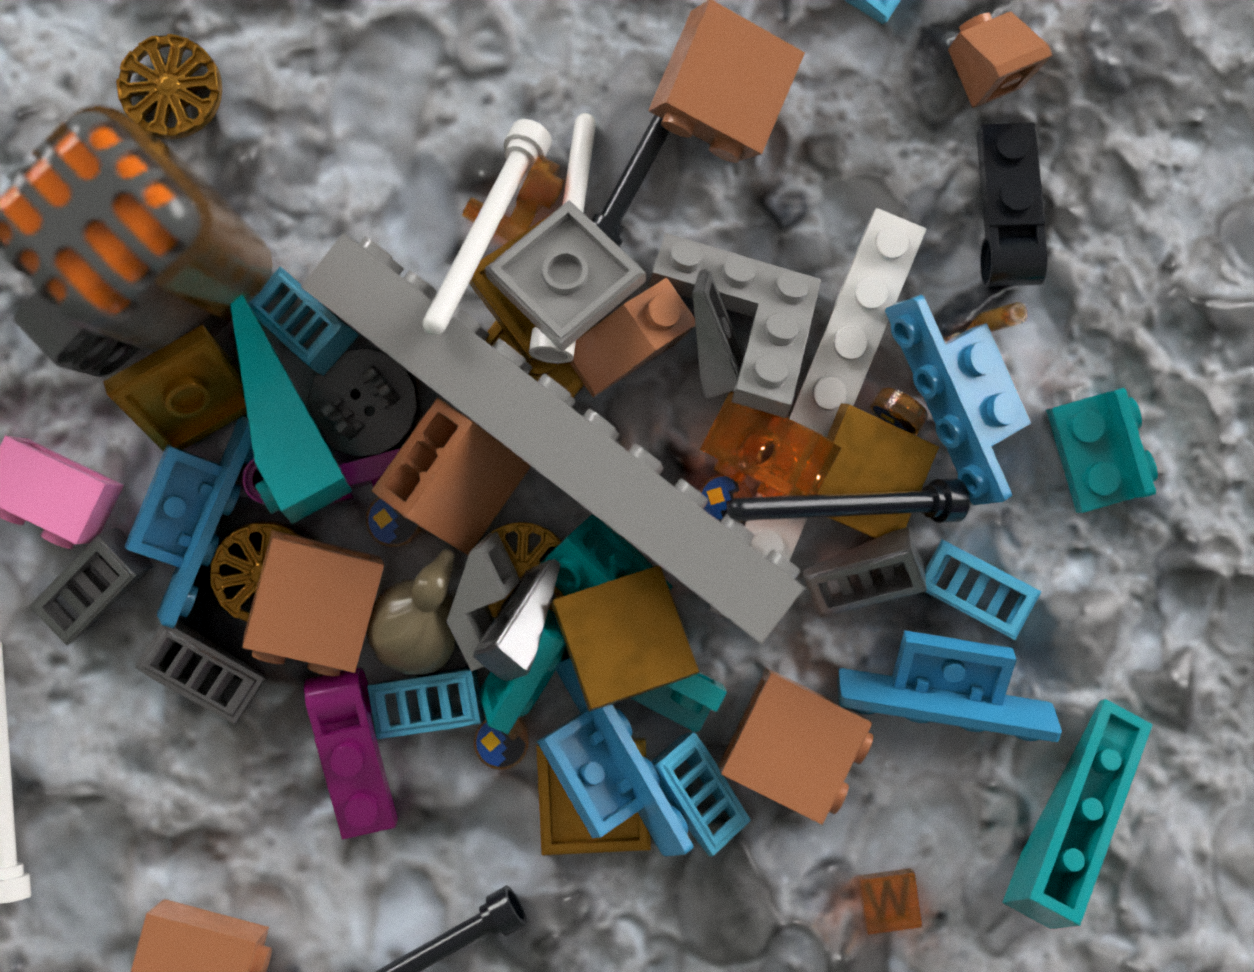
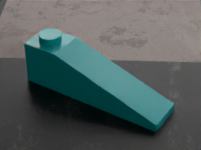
M238 287L228 294L254 461L264 479L256 483L255 486L271 514L281 510L287 519L294 524L351 493L352 489L254 312Z
M1107 699L1099 701L1020 854L1002 901L1003 904L1049 929L1081 925L1153 724Z

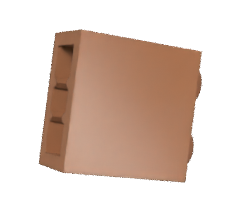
M707 0L691 10L648 111L663 119L661 125L666 130L686 138H691L694 135L709 143V151L723 160L738 163L739 160L742 161L761 155L805 52L713 0Z
M437 397L371 491L404 517L469 555L470 551L478 543L528 472L531 465L475 422Z
M272 530L243 636V648L253 650L252 657L268 663L284 664L286 658L308 662L307 668L322 675L339 676L341 670L355 673L384 569L381 556Z
M766 667L718 763L721 775L823 825L828 813L830 812L835 815L840 810L847 796L849 784L845 783L844 780L853 762L861 764L870 750L874 737L873 734L869 733L872 722L865 716L849 708L841 707L839 703Z
M163 899L146 913L131 972H266L272 953L271 947L264 946L269 927Z

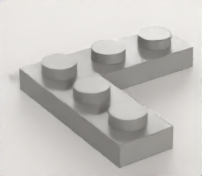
M665 233L649 286L652 287L667 277L680 296L693 299V289L699 271L706 268L708 271H711L725 308L754 317L731 402L786 418L793 402L821 279Z

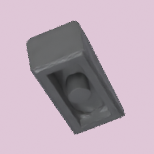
M706 268L699 271L693 289L702 395L705 399L735 390L744 356L711 271H708Z
M556 559L548 560L526 570L520 579L521 581L516 585L473 651L475 653L473 657L503 681L525 676L532 667L561 566Z

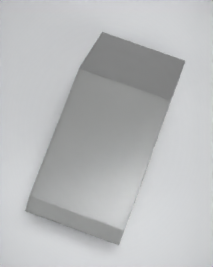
M497 531L488 534L470 551L447 619V624L471 671L484 667L473 657L475 654L473 651L494 621L487 605L506 598L521 581Z

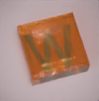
M912 868L858 875L864 925L868 935L922 927L915 872Z

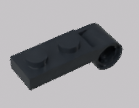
M981 124L976 138L985 238L980 254V271L983 285L985 287L1042 285L1047 272V244L1036 124Z

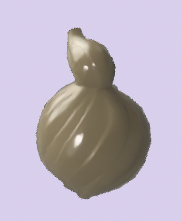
M443 550L432 563L425 566L418 573L415 579L401 580V582L391 585L375 600L366 634L368 643L375 652V657L387 667L394 668L406 675H424L436 672L447 663L452 655L455 638L447 624V619L454 598L448 592L455 554L450 550Z

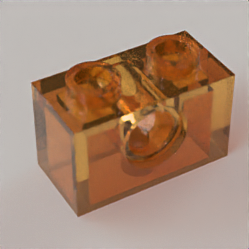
M729 392L699 449L718 459L713 469L740 484L744 483L747 475L761 482L757 493L765 497L817 495L841 447L820 433L787 417H780L733 403L731 401L734 392ZM774 444L771 457L762 464L761 460L765 449Z

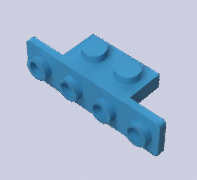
M918 295L887 307L885 312L891 324L893 338L902 348L913 373L915 387L925 399L936 424L937 436L947 448L958 473V479L966 485L970 502L973 505L1004 502L1012 497V492L992 446L1028 426L1031 422L988 324L975 326L944 342L923 295Z
M242 415L238 418L219 464L167 444L124 545L126 550L176 566L157 611V616L163 626L173 629L179 615L187 617L190 613L198 592V586L192 585L200 565L208 566L211 563L218 547L219 536L214 534L222 514L226 516L231 514L238 500L240 485L235 484L243 463L247 465L254 459L248 417Z
M904 630L892 676L840 668L838 671L837 690L839 705L861 714L880 713L899 716L916 723L935 722L959 726L970 732L990 731L1014 735L1025 741L1045 740L1058 742L1062 733L1052 703L1006 695L1016 663L1014 650L1010 647Z
M570 656L561 660L555 670L580 713L537 740V743L592 838H601L638 812L663 856L685 855L694 848L687 835V822L681 812L669 804L659 786L660 776L657 769L649 759L641 755L631 738L633 732L630 722L612 704L589 712Z

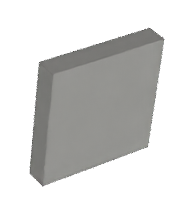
M570 200L485 267L486 277L561 352L646 282V272Z

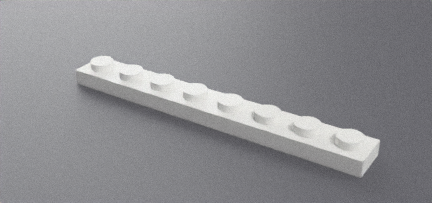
M878 208L873 211L755 497L803 495L840 404L854 406L889 321L885 309L897 302L927 228ZM807 518L745 521L743 526L754 534V537L748 544L766 557L770 551L775 550L790 561ZM710 605V607H709V609H708L709 611L714 612V613H716V614H718V615H721V616H723V617H726V616H724L722 613H720L717 609H715L713 606Z

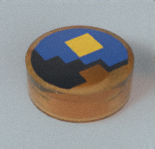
M882 388L870 406L871 410L880 419L913 435L919 433L928 418L926 409L917 400L894 388Z
M732 474L715 475L706 480L699 489V492L708 499L704 510L719 522L727 514V505L732 499L752 497L747 484Z
M377 497L370 504L366 513V527L369 534L376 542L383 546L400 547L407 545L418 536L422 528L404 517L380 497Z
M519 717L508 734L488 727L485 718L483 723L477 728L474 736V749L478 758L486 766L498 770L509 769L520 763L526 755L530 743L529 731Z

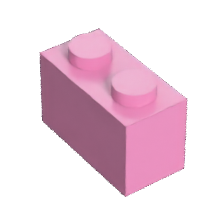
M5 436L0 445V518L17 525H24L25 521L43 528L40 535L42 538L67 549H73L75 544H89L97 535L101 534L124 485L28 438Z

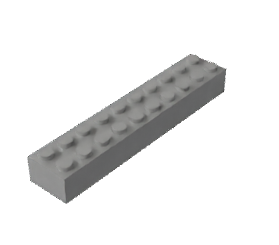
M344 232L341 234L302 284L301 288L760 644L764 642L805 589L803 585L795 580L801 572L798 567L775 550L770 551L765 557L748 544L754 537L751 531L738 521L731 519L728 514L725 515L721 522L704 510L708 499L683 479H680L675 486L659 475L664 469L661 466V462L636 443L629 451L615 442L620 434L613 425L590 408L583 416L571 407L575 404L576 400L570 396L571 393L545 373L538 382L528 375L533 367L526 362L522 355L501 339H498L493 347L485 342L490 334L481 327L480 323L458 306L442 334L436 336L428 334L423 327V320L437 295V291L411 270L402 278L400 274L404 268L394 261L389 253L367 236L358 244Z

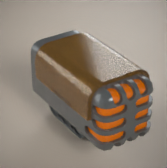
M96 105L82 108L69 116L32 151L33 155L38 159L35 163L26 168L17 167L8 175V179L13 186L0 197V248L4 249L3 258L15 271L32 278L30 286L35 291L18 309L14 322L57 367L96 377H105L120 368L139 349L155 352L201 325L214 338L232 321L230 305L241 295L249 303L261 292L272 275L271 252L259 234L199 172L171 148L116 108Z

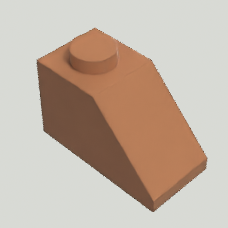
M1011 11L993 19L989 12L969 19L959 27L960 32L948 49L972 108L1023 88L1052 56L1049 45Z
M666 277L624 303L578 338L575 345L574 359L569 363L591 396L595 397L679 343L695 327V317Z

